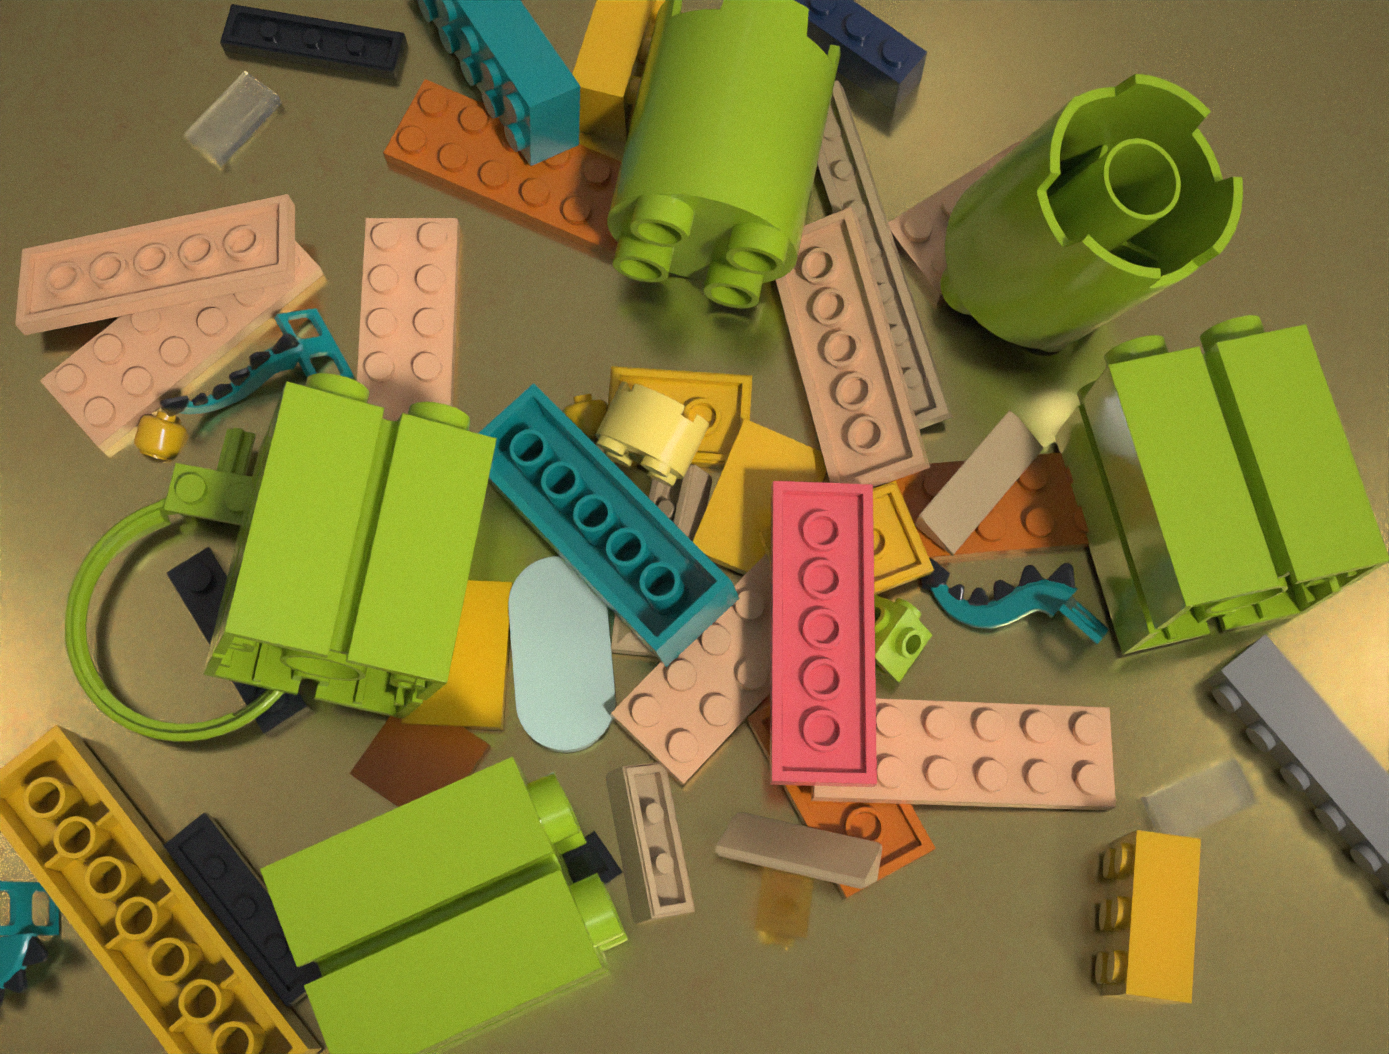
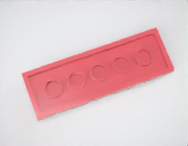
M773 481L770 601L771 785L874 787L877 784L873 484Z

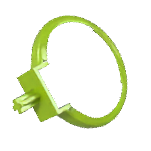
M227 428L216 470L175 463L167 496L133 512L110 528L87 554L69 592L65 612V642L68 657L77 680L89 699L105 715L126 729L143 736L174 742L205 740L221 736L239 729L268 710L284 693L266 689L257 699L241 710L204 722L177 724L150 719L128 708L107 689L93 665L87 643L86 621L91 595L102 572L120 552L145 535L171 525L168 515L180 514L182 516H193L236 525L241 524L252 477L246 476L256 438V434L245 432L241 428Z

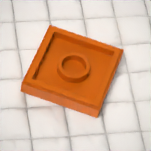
M390 716L349 774L397 807H400L472 775L491 746L464 727L401 724V718Z

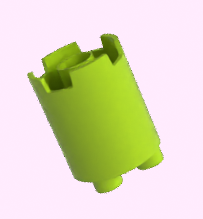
M666 0L661 5L657 14L608 213L607 225L610 233L617 241L612 264L615 270L622 275L642 282L664 281L668 278L669 272L686 278L704 281L703 292L710 300L733 308H751L759 303L763 283L784 277L796 265L838 69L840 46L830 45L828 55H826L815 42L807 37L809 8L795 0H724L720 9H702L681 13L682 0Z
M1134 74L1115 87L1098 88L1073 97L974 182L959 198L953 208L946 229L945 256L947 267L942 274L940 282L941 292L945 301L954 310L963 314H971L986 329L1008 342L1024 347L1038 348L1046 352H1057L1192 274L1200 266L1218 256L1230 242L1240 219L1243 202L1242 177H1230L1223 180L1215 154L1206 138L1198 129L1200 124L1210 114L1209 108L1180 86L1165 79L1144 74Z

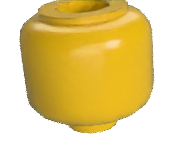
M591 394L573 397L574 404L565 406L562 412L589 439L597 438L595 434L607 412V403L602 399L592 400Z
M158 410L156 416L144 415L139 421L134 438V445L139 449V452L162 460L174 458L178 454L186 436V428L182 424L175 422L177 415L169 417L161 410Z

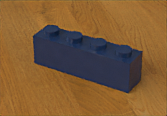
M795 0L809 8L807 37L815 42L826 55H828L830 45L840 46L837 72L892 111L898 108L921 81L927 51L854 0Z

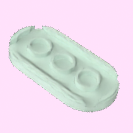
M560 556L547 557L525 568L516 578L509 595L508 609L516 710L521 725L534 741L551 751L562 753L577 752L590 747L600 739L599 737L609 728L613 720L610 714L616 708L608 606Z

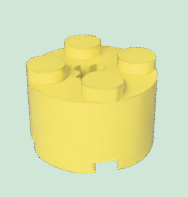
M621 382L595 434L598 439L596 444L606 450L604 454L611 460L626 467H630L632 462L635 461L649 470L648 476L662 484L673 487L676 479L684 478L709 424L698 414L693 422L683 417L682 414L685 406L657 391L638 384H634L631 390L627 382Z

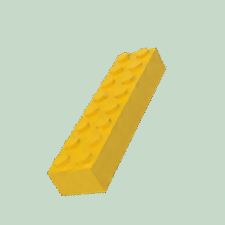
M55 725L0 769V831L168 1054H316L322 1049L291 1008L286 1007L78 734Z

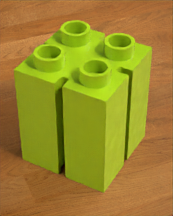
M1257 315L1232 318L1212 326L1201 334L1200 341L1205 354H1202L1200 346L1169 352L1164 337L1160 335L1135 338L1110 349L1104 355L1107 367L1100 377L1083 386L1077 392L1080 405L1076 407L1055 435L1065 467L1069 466L1073 483L1071 487L1077 506H1081L1089 532L1086 534L1089 542L1088 545L1122 655L1210 634L1207 621L1218 616L1222 631L1224 632L1306 613L1342 591V587L1352 585L1389 562L1387 549L1306 324L1265 332L1262 321Z
M329 373L312 374L307 377L305 386L286 381L273 418L269 423L259 448L203 675L293 695L298 694L302 679H311L317 681L313 698L315 700L396 718H405L423 703V700L430 698L448 681L497 438L469 431L470 417L466 413L455 407L436 402L414 403L409 407L408 414L402 413L398 421L386 420L382 418L383 407L367 403L369 390L363 384L341 375Z
M512 756L260 868L296 966L301 967L314 961L320 968L322 977L304 985L329 1054H441L613 974L604 951L628 941V937L604 882L601 881L598 873L573 884L562 854L578 848L587 842L563 787L560 786L554 772L530 782Z

